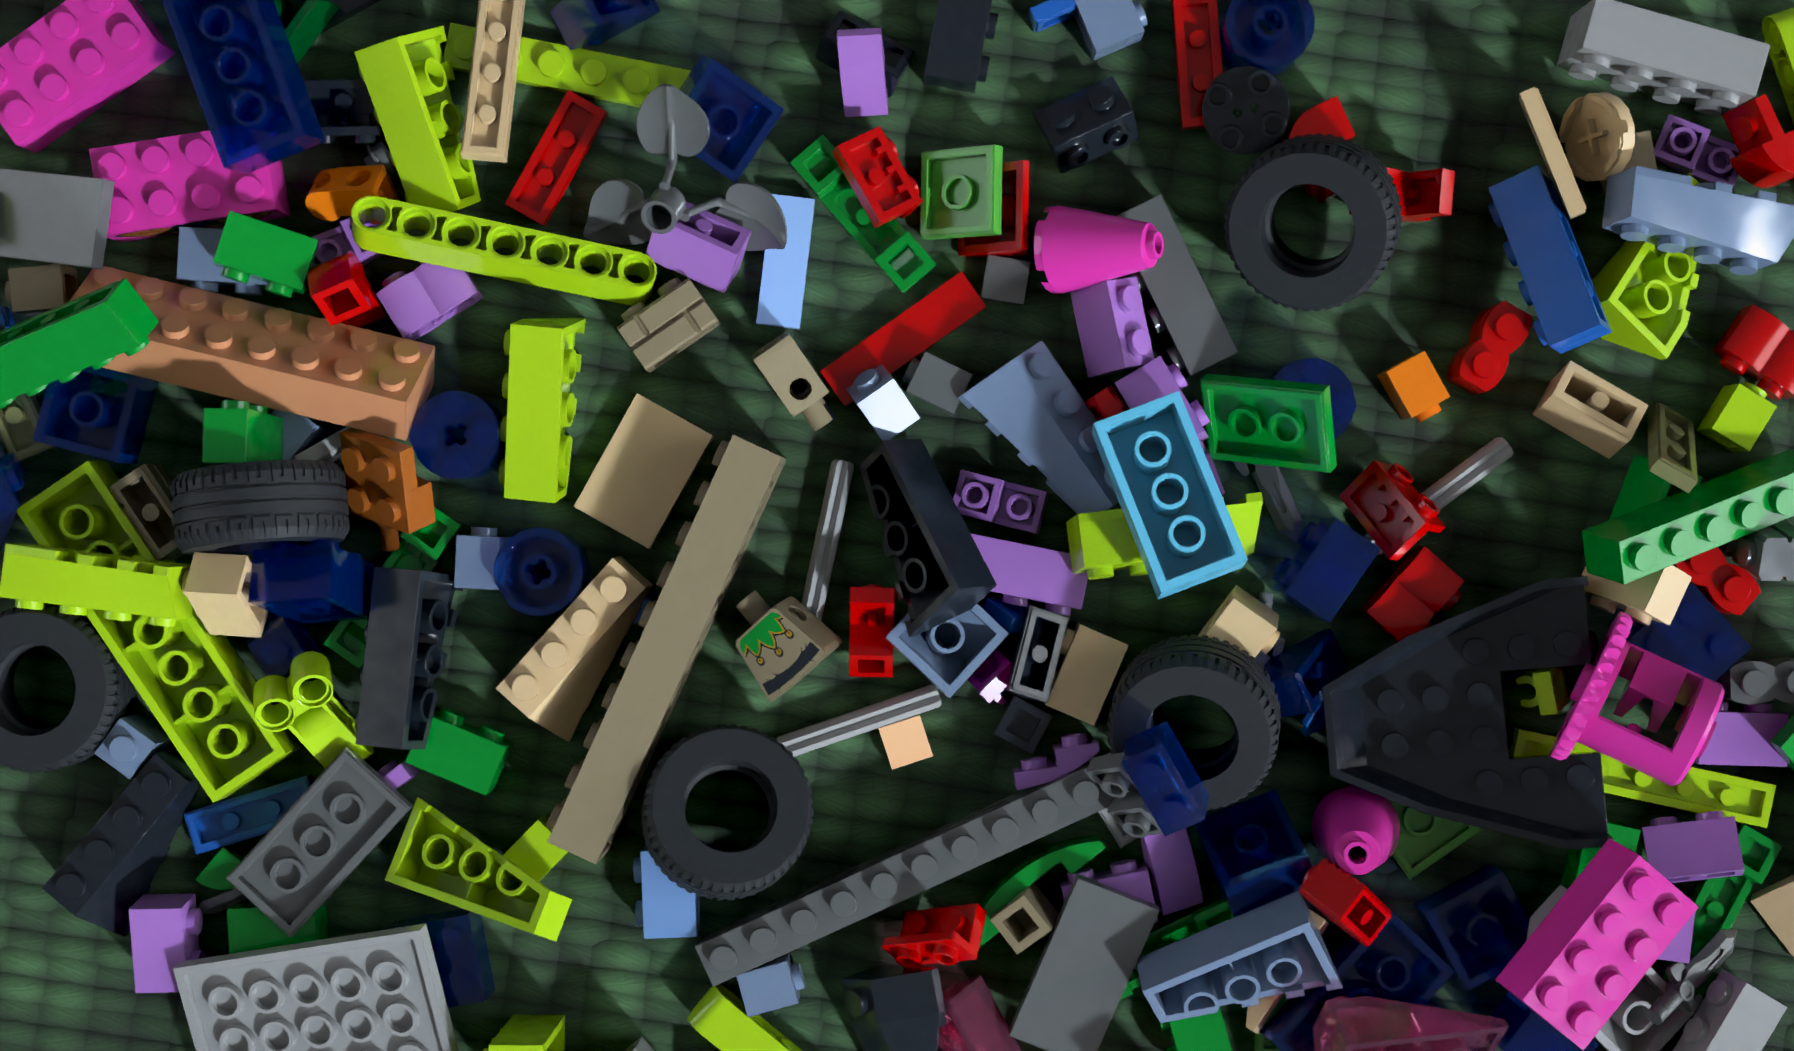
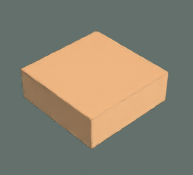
M920 714L878 728L892 770L933 756Z

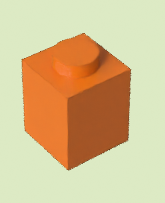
M1425 351L1416 353L1377 375L1402 420L1415 417L1418 423L1442 411L1438 403L1450 397Z

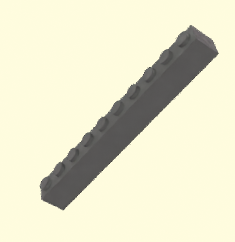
M1089 760L1076 770L1058 779L1023 789L700 937L695 945V949L714 987L1110 806L1112 797L1106 794L1101 789V786L1086 772L1090 763Z

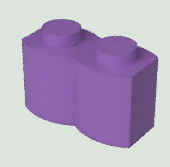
M420 262L421 265L408 274L405 271H399L386 278L382 282L384 288L376 295L404 339L416 340L483 298V295L467 271Z

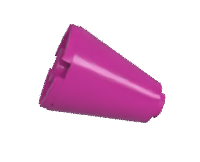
M1062 205L1046 207L1043 211L1049 213L1046 220H1038L1035 228L1034 260L1037 271H1045L1048 282L1041 283L1052 294L1067 293L1152 268L1157 260L1162 257L1164 251L1163 236L1152 223Z
M1348 785V787L1333 790L1326 794L1315 808L1311 827L1316 848L1325 859L1329 858L1347 873L1353 875L1369 873L1383 864L1393 854L1400 838L1399 818L1393 805L1385 797L1355 785Z

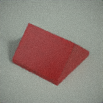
M1019 160L1003 163L1002 235L958 238V256L987 257L988 255L1000 257H1025L1028 250L1029 161Z

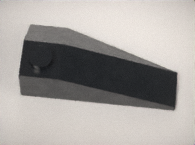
M879 965L842 978L845 994L844 1002L848 1011L849 1021L863 1051H944V1049L938 1047L939 1028L945 1026L946 1009L937 967L910 969L895 965Z

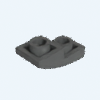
M1126 752L1091 758L1086 772L1101 786V789L1106 794L1112 797L1107 813L1122 826V829L1133 838H1143L1149 835L1168 833L1170 824L1156 792L1144 773Z

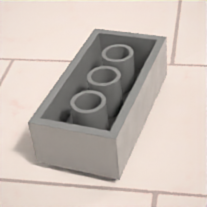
M1591 0L1570 17L1557 67L1569 70L1568 74L1576 79L1591 81L1596 77L1610 81V86L1619 91L1636 92L1638 89L1652 93V98L1661 103L1678 104L1681 101L1695 105L1694 110L1698 113L1720 116L1721 113H1725L1756 97L1771 44L1615 0Z

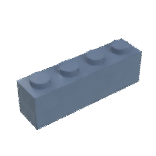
M1634 166L1607 178L1602 228L1619 233L1620 237L1627 241H1645L1657 245V249L1662 252H1680L1693 256V260L1698 263L1719 264L1728 267L1729 271L1733 274L1753 275L1757 273L1758 269L1777 263L1793 240L1794 203L1789 205L1776 202L1777 193L1758 190L1755 195H1739L1732 193V184L1716 181L1715 183L1692 185L1691 176Z
M1040 341L958 397L968 409L974 407L987 419L985 425L996 436L1002 434L1019 450L1017 456L1028 467L1033 465L1047 477L1046 484L1077 514L1106 511L1119 502L1092 436L1093 423L1098 421L1043 341Z
M1299 891L1143 955L1137 961L1142 992L1160 1023L1217 1013L1219 1006L1233 1003L1241 1004L1242 1008L1258 1005L1259 998L1285 994L1287 999L1305 996V989L1325 986L1327 991L1343 988L1316 922Z

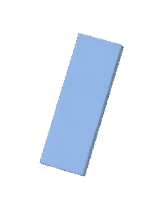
M772 194L780 205L786 220L787 244L784 249H765L756 324L800 330L815 199Z

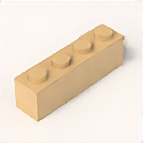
M622 556L612 558L496 689L526 717L570 742L603 676L614 660L621 642L638 614L641 603L647 597L653 584Z

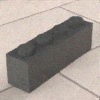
M1160 194L1117 215L1118 217L1152 223L1163 236V255L1157 260L1155 266L1127 276L1128 278L1137 277L1140 293H1144L1151 307L1146 310L1147 318L1156 334L1163 332L1170 346L1165 349L1170 365L1175 362L1178 369L1187 378L1238 353L1162 195Z

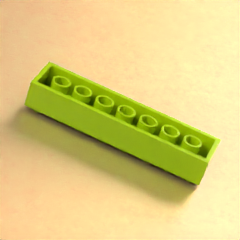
M85 462L15 510L38 545L157 560L124 512V504H119L109 490L111 485L119 481V478L108 462ZM194 608L192 618L176 620L175 627L147 624L148 616L132 614L131 621L104 619V610L88 609L86 616L213 803L231 796L301 748L288 728L280 732H269L257 725L253 705L255 679L226 636L210 635L200 618L197 617Z

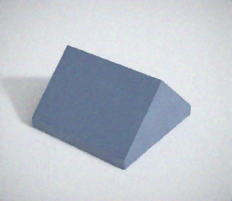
M976 604L972 609L914 637H909L905 621L909 620L910 616L908 609H906L885 638L942 693L951 698L1009 633L983 608Z

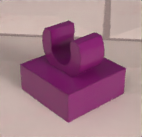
M996 647L967 680L989 703L995 700L998 704L1004 705L1007 701L1000 693L1008 685L1013 664Z

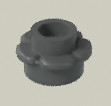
M380 140L374 146L368 144L366 148L369 155L364 158L367 165L384 164L390 179L395 180V174L398 171L391 162L390 150L386 142Z

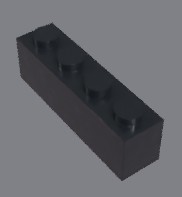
M938 0L924 72V84L975 94L977 81L986 82L990 56L982 55L985 38L994 40L999 15L998 13L991 12L993 0Z

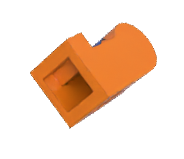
M384 164L350 166L320 171L306 196L305 204L309 212L316 218L323 221H335L341 216H351V209L354 203L362 197L379 196L393 200H399V197ZM370 220L372 224H382L379 221Z

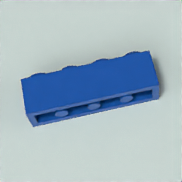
M1536 165L1489 187L1494 202L1488 204V208L1497 227H1504L1509 241L1503 243V247L1512 266H1519L1524 280L1518 282V286L1528 306L1534 305L1539 319L1534 321L1533 325L1540 342L1544 346L1549 344L1551 348L1562 354L1611 333V328L1551 176L1539 165Z

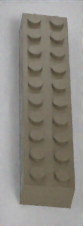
M732 435L730 442L721 441L712 461V464L718 467L711 482L703 481L693 504L700 507L693 522H684L676 539L675 545L681 547L675 561L666 562L658 578L657 586L663 588L657 601L654 600L653 603L649 601L641 615L638 626L643 627L644 631L639 640L636 639L634 643H629L622 657L620 666L626 668L621 680L618 679L616 683H611L602 701L601 706L606 708L607 712L603 719H600L598 723L594 722L585 738L583 747L589 749L585 759L582 758L579 764L575 763L569 773L564 787L571 791L568 797L562 800L561 804H556L548 819L546 828L552 830L547 841L548 843L594 864H597L609 851L787 459L735 435Z

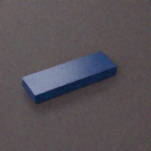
M312 774L183 813L196 855L268 833L314 782Z

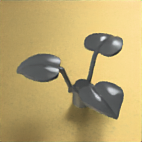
M662 84L653 89L641 105L636 127L639 140L647 152L653 155L669 153L668 164L659 188L653 192L650 198L645 199L641 187L630 180L615 178L603 182L592 196L583 237L611 245L642 244L650 240L652 232L657 234L670 232L679 219L687 222L691 216L713 207H720L715 215L752 231L745 251L784 249L787 244V225L783 211L772 194L757 184L750 182L733 183L729 187L725 199L715 197L689 209L686 208L683 194L670 184L677 163V154L691 157L702 151L710 136L709 120L700 105L675 86Z

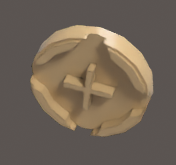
M1608 92L1589 93L1571 102L1563 115L1559 131L1560 143L1565 142L1567 153L1565 156L1574 176L1584 181L1607 180V178L1622 172L1630 161L1635 144V127L1629 108L1619 97Z

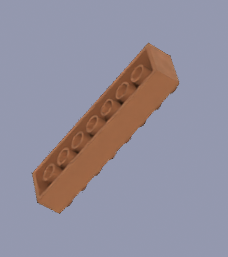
M103 266L102 270L92 269L70 299L72 301L126 278L159 320L158 324L147 336L150 342L145 348L131 356H127L125 353L119 354L102 368L234 400L247 401L251 404L404 441L407 440L434 386V345L342 323L331 326L327 319L122 271L112 267Z

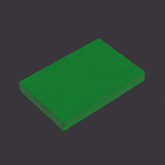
M1206 374L1200 379L1203 409L1210 421L1205 426L1209 437L1207 438L1208 452L1212 459L1331 473L1336 468L1330 385Z

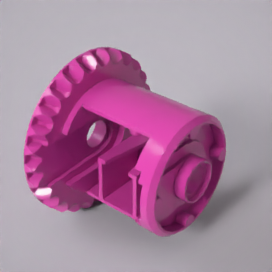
M1619 611L1606 633L1591 665L1586 663L1570 695V699L1573 702L1560 727L1549 756L1558 760L1567 759L1576 742L1663 783L1675 786L1682 782L1695 759L1700 758L1705 751L1715 730L1717 722H1714L1720 709L1725 691L1722 684L1627 642L1626 639L1630 633L1633 621L1630 615ZM1617 676L1623 677L1628 681L1613 714L1623 717L1644 697L1653 700L1647 730L1653 733L1657 732L1672 709L1674 702L1685 706L1673 728L1679 734L1671 748L1641 735V727L1637 724L1630 723L1626 728L1598 715Z

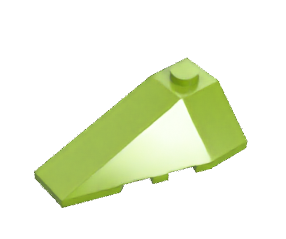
M1690 173L1684 174L1692 177V185L1700 184ZM1626 241L1592 280L1612 331L1601 338L1660 360L1667 359L1688 325L1691 312L1686 310L1690 290L1697 288L1700 276L1695 273L1697 262L1693 260V256L1680 252H1662L1657 249V245L1645 241Z

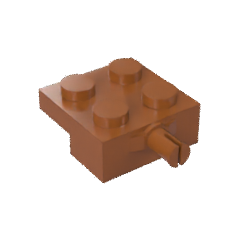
M355 428L339 433L342 450L341 461L344 465L347 503L350 513L374 521L380 527L382 550L395 551L401 547L398 530L411 534L436 522L431 481L416 476L413 446Z

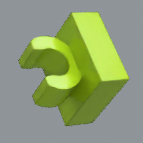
M1563 666L1526 671L1516 679L1517 684L1528 683L1535 688L1536 695H1527L1520 702L1521 706L1527 708L1539 705L1540 715L1559 714L1570 702Z

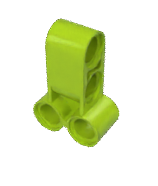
M315 651L301 653L292 660L290 676L288 678L279 675H268L255 683L253 687V705L257 725L269 732H280L288 728L325 769L346 747H350L363 760L374 754L373 746L355 744L357 734L355 719L333 695L330 663L323 654ZM309 678H318L315 681H304ZM271 702H281V703L276 704V705H269V704H268V703H271Z

